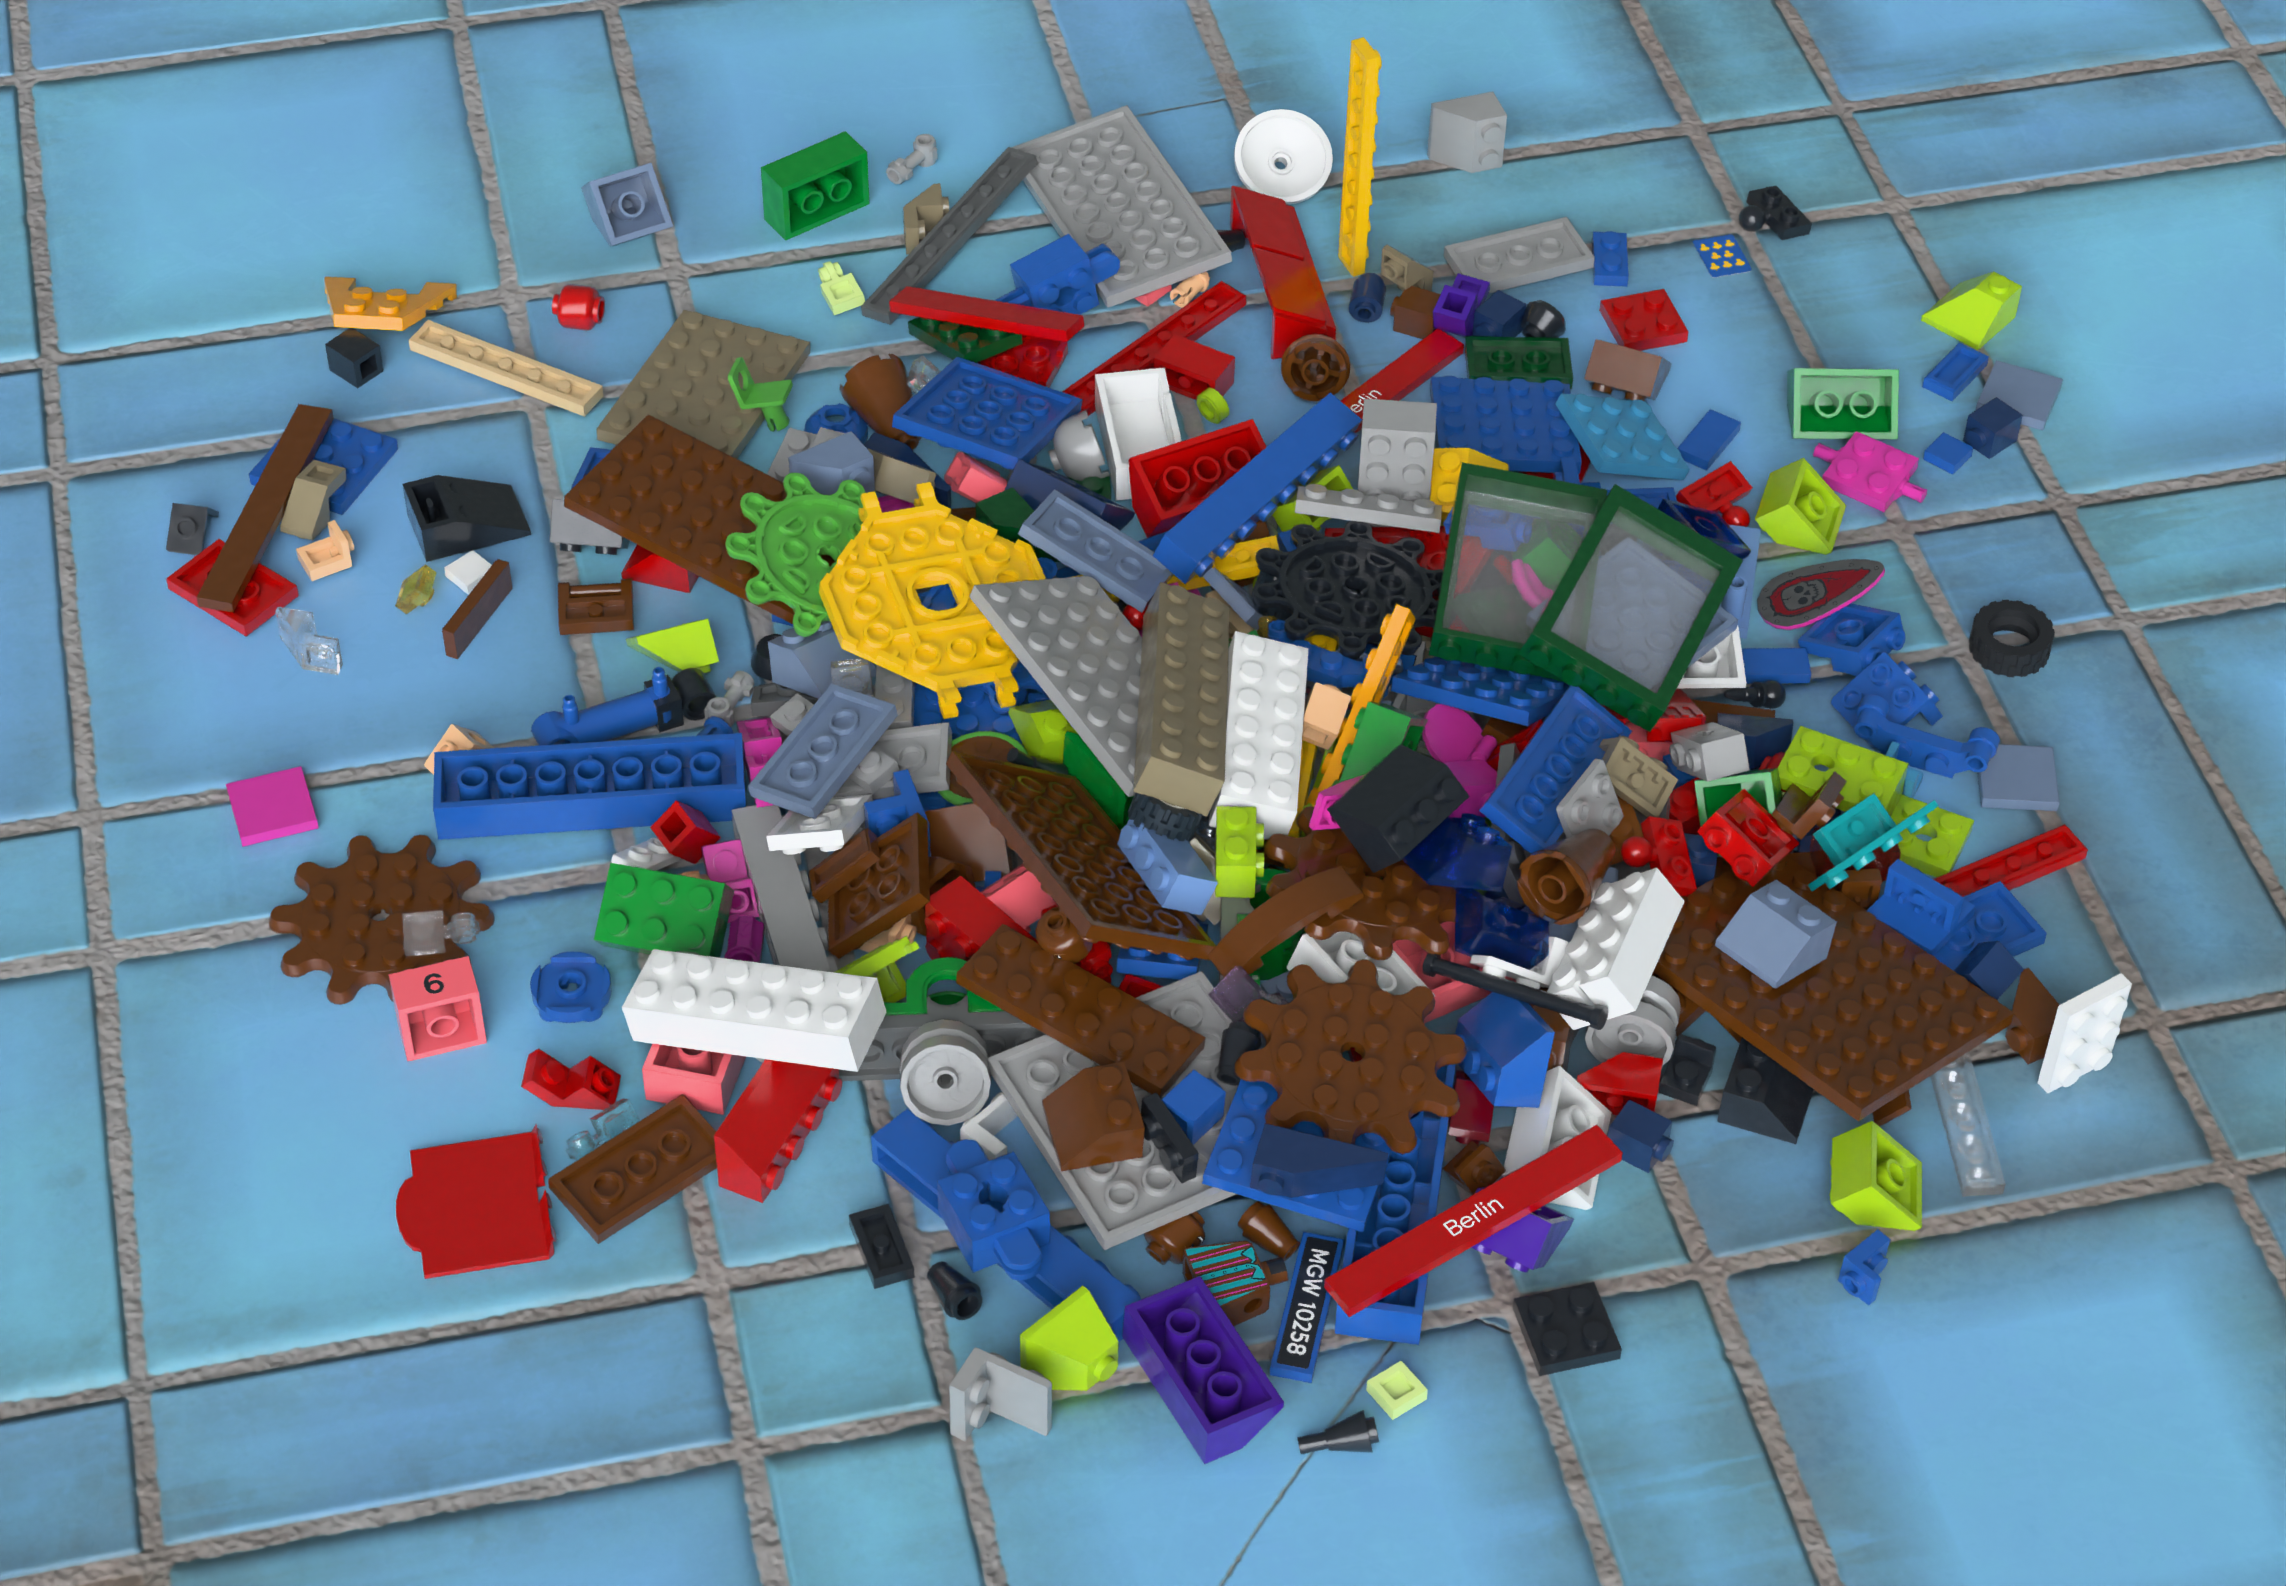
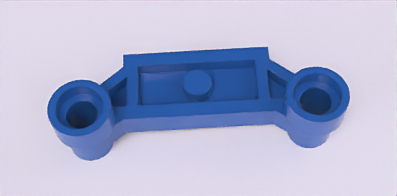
M1275 620L1268 624V639L1308 648L1306 680L1322 685H1333L1339 689L1355 687L1359 682L1363 684L1368 672L1365 668L1368 655L1363 658V661H1356L1338 652L1312 645L1305 640H1290L1284 630V620ZM1389 683L1382 699L1388 695Z
M1878 695L1864 696L1856 712L1858 718L1854 727L1856 735L1860 738L1868 739L1880 751V754L1886 755L1892 741L1900 744L1897 760L1909 763L1908 766L1952 779L1955 773L1967 770L1973 772L1985 771L1989 760L1995 756L2000 743L1998 734L1986 727L1973 729L1968 741L1961 743L1890 722L1886 719L1890 710L1889 704Z

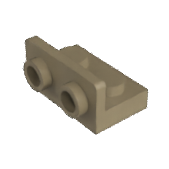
M1625 736L1602 739L1599 745L1605 751L1602 760H1604L1616 795L1647 818L1649 816L1659 817L1678 779L1667 771L1668 767L1662 761L1648 757L1638 750L1639 745L1634 740Z

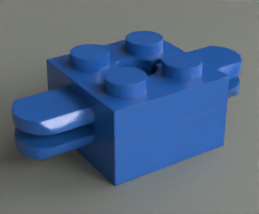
M1067 234L1011 263L1010 268L1015 290L997 298L995 301L1081 315L1099 305L1095 285L1117 274L1120 268V260L1105 244H1100L1084 252L1070 234Z
M965 1139L952 1144L947 1150L946 1170L950 1176L937 1180L938 1212L974 1273L1001 1263L1006 1274L1013 1280L1022 1281L1034 1277L1041 1269L1042 1249L1040 1247L1050 1243V1212L1015 1152L1013 1151L989 1161L984 1150L975 1140Z

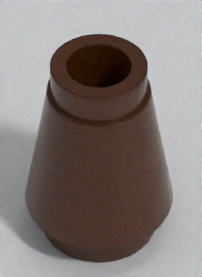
M1260 1201L1255 1202L1245 1211L1238 1222V1227L1243 1230V1237L1276 1257H1282L1284 1261L1288 1260L1300 1245V1242L1270 1204L1265 1206Z

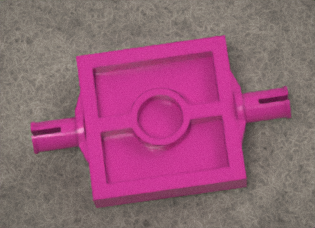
M1856 431L1847 444L1839 450H1834L1822 443H1818L1815 447L1813 456L1831 463L1822 476V479L1829 487L1885 513L1890 504L1902 495L1919 503H1922L1927 495V489L1909 482L1910 477L1918 468L1919 458Z

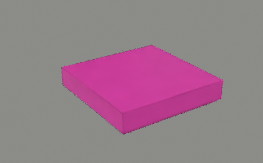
M301 766L226 784L242 847L319 829Z

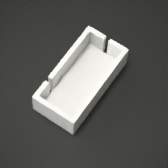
M1165 368L1095 374V408L1116 501L1132 499L1128 461L1131 457L1182 441L1171 393H1169Z
M1658 868L1642 873L1634 872L1625 879L1613 883L1605 882L1600 885L1589 909L1578 920V927L1573 938L1566 946L1565 955L1552 976L1553 980L1547 991L1548 993L1593 1007L1597 1004L1608 1007L1607 1020L1636 1011L1685 902ZM1559 1013L1573 1030L1590 1025L1589 1022Z

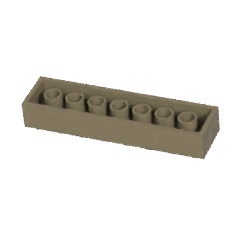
M1160 582L1143 616L1133 792L1141 795L1145 794L1207 817L1225 782L1230 606L1223 604L1218 599L1205 598L1188 592V590L1181 586H1171Z

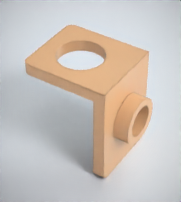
M451 724L424 765L434 775V752L491 749L494 747L477 732Z

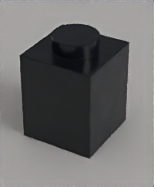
M353 328L345 330L325 344L329 370L356 388L361 387L383 372L380 346Z

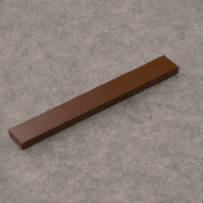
M298 404L196 597L198 607L234 612L283 518L295 478L313 460L334 419L332 409Z

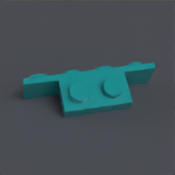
M1873 793L1813 834L1835 867L1808 884V887L1811 891H1814L1825 883L1831 889L1849 877L1845 871L1846 868L1853 865L1856 871L1876 858L1872 852L1880 846L1883 852H1886L1903 840L1900 835L1901 831L1907 828L1910 834L1929 823L1930 820L1927 814L1939 805L1933 800L1896 825L1875 793Z

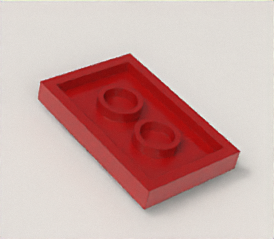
M221 539L216 540L167 577L168 589L198 607L196 597L225 542ZM259 563L234 612L199 608L242 635L248 636L297 598L299 594L297 585Z

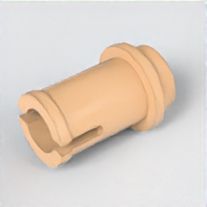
M1203 272L1181 281L1170 292L1171 300L1175 299L1178 294L1181 295L1174 304L1183 308L1199 292H1204L1209 286V274Z

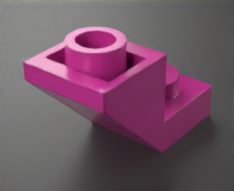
M734 839L701 846L706 875L711 881L725 883L734 890L728 923L737 920L739 916L759 917L752 878H749L747 875L741 840Z

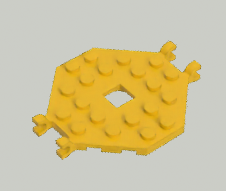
M931 482L916 485L919 498L914 499L915 507L883 513L875 491L862 493L860 500L863 508L858 510L859 517L863 522L861 530L854 540L851 539L837 558L836 565L830 573H826L819 586L820 597L841 648L937 692L939 708L943 719L958 717L959 711L956 703L961 702L962 697L957 688L992 681L995 683L996 697L1000 707L1015 706L1016 700L1013 692H1017L1019 686L1012 672L1020 660L969 596L974 585L1046 579L1032 546L1019 539L1015 543L997 535V529L973 518L968 522L952 515L950 508L938 503ZM949 584L957 603L955 608L935 611L922 605L916 591L917 589Z

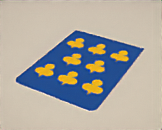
M1733 234L1692 241L1711 277L1752 271Z

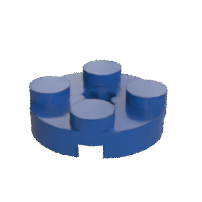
M564 952L551 957V963L545 965L542 969L540 965L532 974L530 988L533 1004L539 1010V1016L543 1020L562 1023L592 1022L602 1016L603 1008L608 1004L612 993L611 978L606 966L604 965L603 968L600 964L596 963L594 956L583 952ZM570 983H576L578 988L574 991L563 990L567 989Z

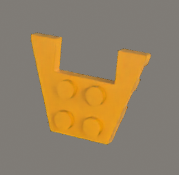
M326 276L324 278L325 294H327V301L330 304V313L334 327L403 331L425 318L426 310H438L443 307V299L448 298V300L452 301L457 297V285L453 283L426 282L419 294H407V291L403 289H390L384 293L373 292L369 287H356V278Z

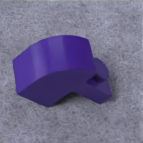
M1458 273L1452 286L1444 285L1433 310L1434 328L1462 337L1472 336L1474 313L1486 301L1490 291V282Z

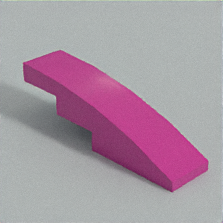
M765 717L736 722L738 733H742L744 762L749 783L752 782L782 745L780 732L773 726L771 718ZM754 798L757 808L773 805Z

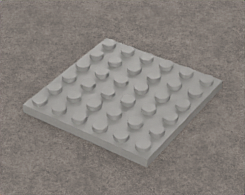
M1203 971L1136 998L1206 1037L1204 1049L1166 1091L1161 1100L1193 1070H1196L1206 1078L1215 1080L1226 1092L1224 1116L1194 1144L1199 1153L1196 1178L1181 1184L1172 1170H1166L1160 1160L1159 1150L1152 1140L1147 1141L1145 1138L1143 1157L1061 1171L1043 1111L1042 1100L1082 1069L1100 1065L1046 1034L987 1058L990 1074L1103 1250H1107L1235 1195V1193L1202 1184L1204 1171L1238 1088V1085H1229L1217 1078L1222 1032L1229 1027L1231 1022L1237 1020ZM1132 1084L1141 1113L1142 1098L1151 1094Z

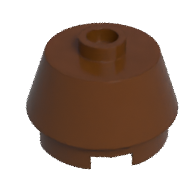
M1309 334L1295 340L1286 349L1281 361V372L1285 383L1296 396L1308 401H1320L1330 392L1335 395L1345 386L1350 375V360L1345 349L1336 340L1324 334Z

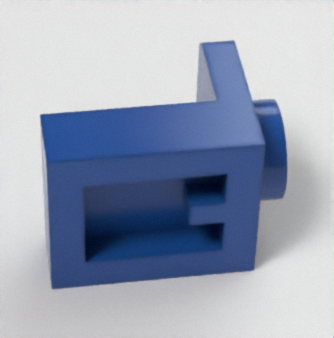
M1878 1229L1844 1256L1838 1281L1843 1284L1848 1293L1860 1298L1867 1305L1876 1300L1881 1282L1879 1274L1888 1263L1886 1254L1891 1239Z

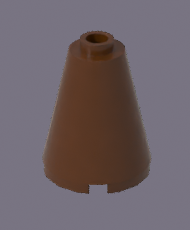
M888 354L891 359L881 360L879 355H875L859 362L846 373L847 382L844 387L840 384L839 389L843 399L875 433L905 443L912 450L915 449L922 437L910 436L905 431L892 427L893 414L913 397L903 361L894 354Z
M1588 829L1530 854L1521 863L1519 868L1521 869V877L1517 880L1518 890L1524 903L1538 917L1543 918L1547 916L1556 920L1554 924L1565 925L1574 923L1589 909L1614 859L1615 845L1612 839L1599 829Z

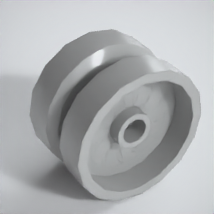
M1651 976L1636 1011L1608 1019L1601 1030L1591 1028L1590 1025L1587 1026L1585 1040L1588 1050L1602 1063L1622 1052L1662 1058L1663 1066L1670 1060L1674 1050L1675 1030L1681 1011L1678 994L1669 984L1655 976Z
M941 1019L925 1023L910 1034L901 1052L900 1089L904 1103L915 1116L930 1124L949 1126L965 1122L980 1112L989 1098L991 1074L987 1063L989 1053L986 1043L975 1029L960 1021Z

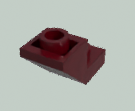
M1457 1070L1454 1090L1459 1096L1460 1107L1458 1112L1449 1119L1448 1135L1455 1136V1141L1466 1145L1471 1141L1479 1145L1480 1141L1489 1142L1494 1106L1464 1071Z

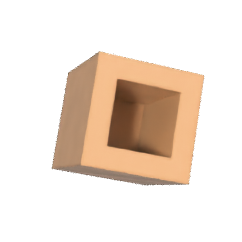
M1316 682L1305 701L1302 740L1329 750L1338 736L1351 696L1342 693L1339 688L1333 685H1322Z

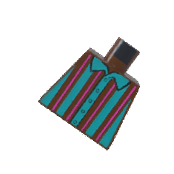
M1248 1241L1183 1249L1182 1274L1185 1281L1200 1276L1233 1326L1265 1313L1269 1309L1270 1286L1288 1281L1287 1269L1282 1257L1260 1262L1252 1243Z

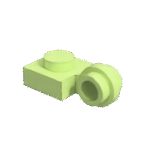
M831 261L823 263V267L818 269L822 282L820 287L822 295L833 315L863 305L865 302L864 294L853 274L843 275L838 262L831 263Z

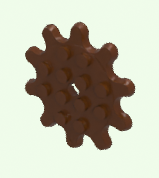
M1311 806L1304 808L1296 819L1297 826L1305 833V837L1296 838L1284 834H1274L1264 844V853L1269 858L1285 864L1290 870L1288 873L1273 876L1267 883L1266 893L1271 898L1307 877L1339 866L1343 867L1363 893L1364 898L1333 919H1330L1325 913L1305 926L1306 934L1314 939L1326 940L1337 932L1345 931L1352 933L1361 939L1364 953L1375 960L1389 959L1393 953V943L1403 939L1417 943L1428 953L1441 955L1448 951L1450 944L1448 934L1440 924L1456 922L1465 926H1474L1481 919L1479 904L1459 894L1454 889L1458 886L1470 885L1475 881V865L1472 861L1465 858H1446L1437 854L1432 849L1438 841L1436 828L1402 860L1375 873L1371 871L1341 828L1312 830L1309 827L1314 807Z
M359 835L350 840L347 847L348 860L338 867L325 868L312 862L302 863L296 869L294 881L300 889L308 894L307 897L296 904L275 907L269 917V927L272 931L281 934H295L301 940L299 944L283 955L280 965L282 973L288 977H300L314 970L327 972L331 979L327 986L326 995L327 999L334 1004L342 1005L352 1001L362 987L370 984L383 986L387 990L388 997L393 1001L389 974L469 956L462 948L456 945L458 938L467 932L485 931L494 924V913L487 905L462 900L464 892L474 887L481 880L479 868L472 861L468 860L448 867L435 866L431 863L436 852L435 844L425 835L412 837L408 844L396 853H381L376 850L374 843L367 836ZM382 909L385 910L386 914H390L385 920L378 921L372 919L375 915L380 914Z
M1366 959L1359 960L1350 967L1348 978L1345 982L1335 984L1323 981L1310 966L1301 964L1295 966L1287 975L1286 982L1293 995L1291 1002L1278 1005L1266 1000L1256 999L1245 1007L1243 1012L1244 1021L1248 1026L1264 1035L1266 1045L1264 1048L1245 1052L1238 1057L1235 1062V1072L1242 1080L1267 1082L1276 1089L1277 1099L1268 1107L1265 1113L1266 1124L1291 1129L1300 1122L1309 1121L1322 1129L1324 1138L1355 1145L1357 1137L1361 1134L1374 1133L1381 1136L1392 1151L1405 1154L1414 1150L1417 1145V1136L1410 1123L1411 1117L1420 1111H1428L1441 1117H1451L1458 1112L1460 1099L1457 1092L1442 1083L1437 1078L1436 1073L1445 1065H1454L1462 1062L1467 1054L1466 1045L1463 1039L1456 1034H1437L1425 1026L1424 1019L1434 1010L1436 1002L1432 991L1425 986H1417L1402 995H1392L1379 987L1377 968L1374 963ZM1351 1047H1354V1051L1361 1055L1362 1060L1351 1062L1346 1060L1341 1053L1349 1051Z

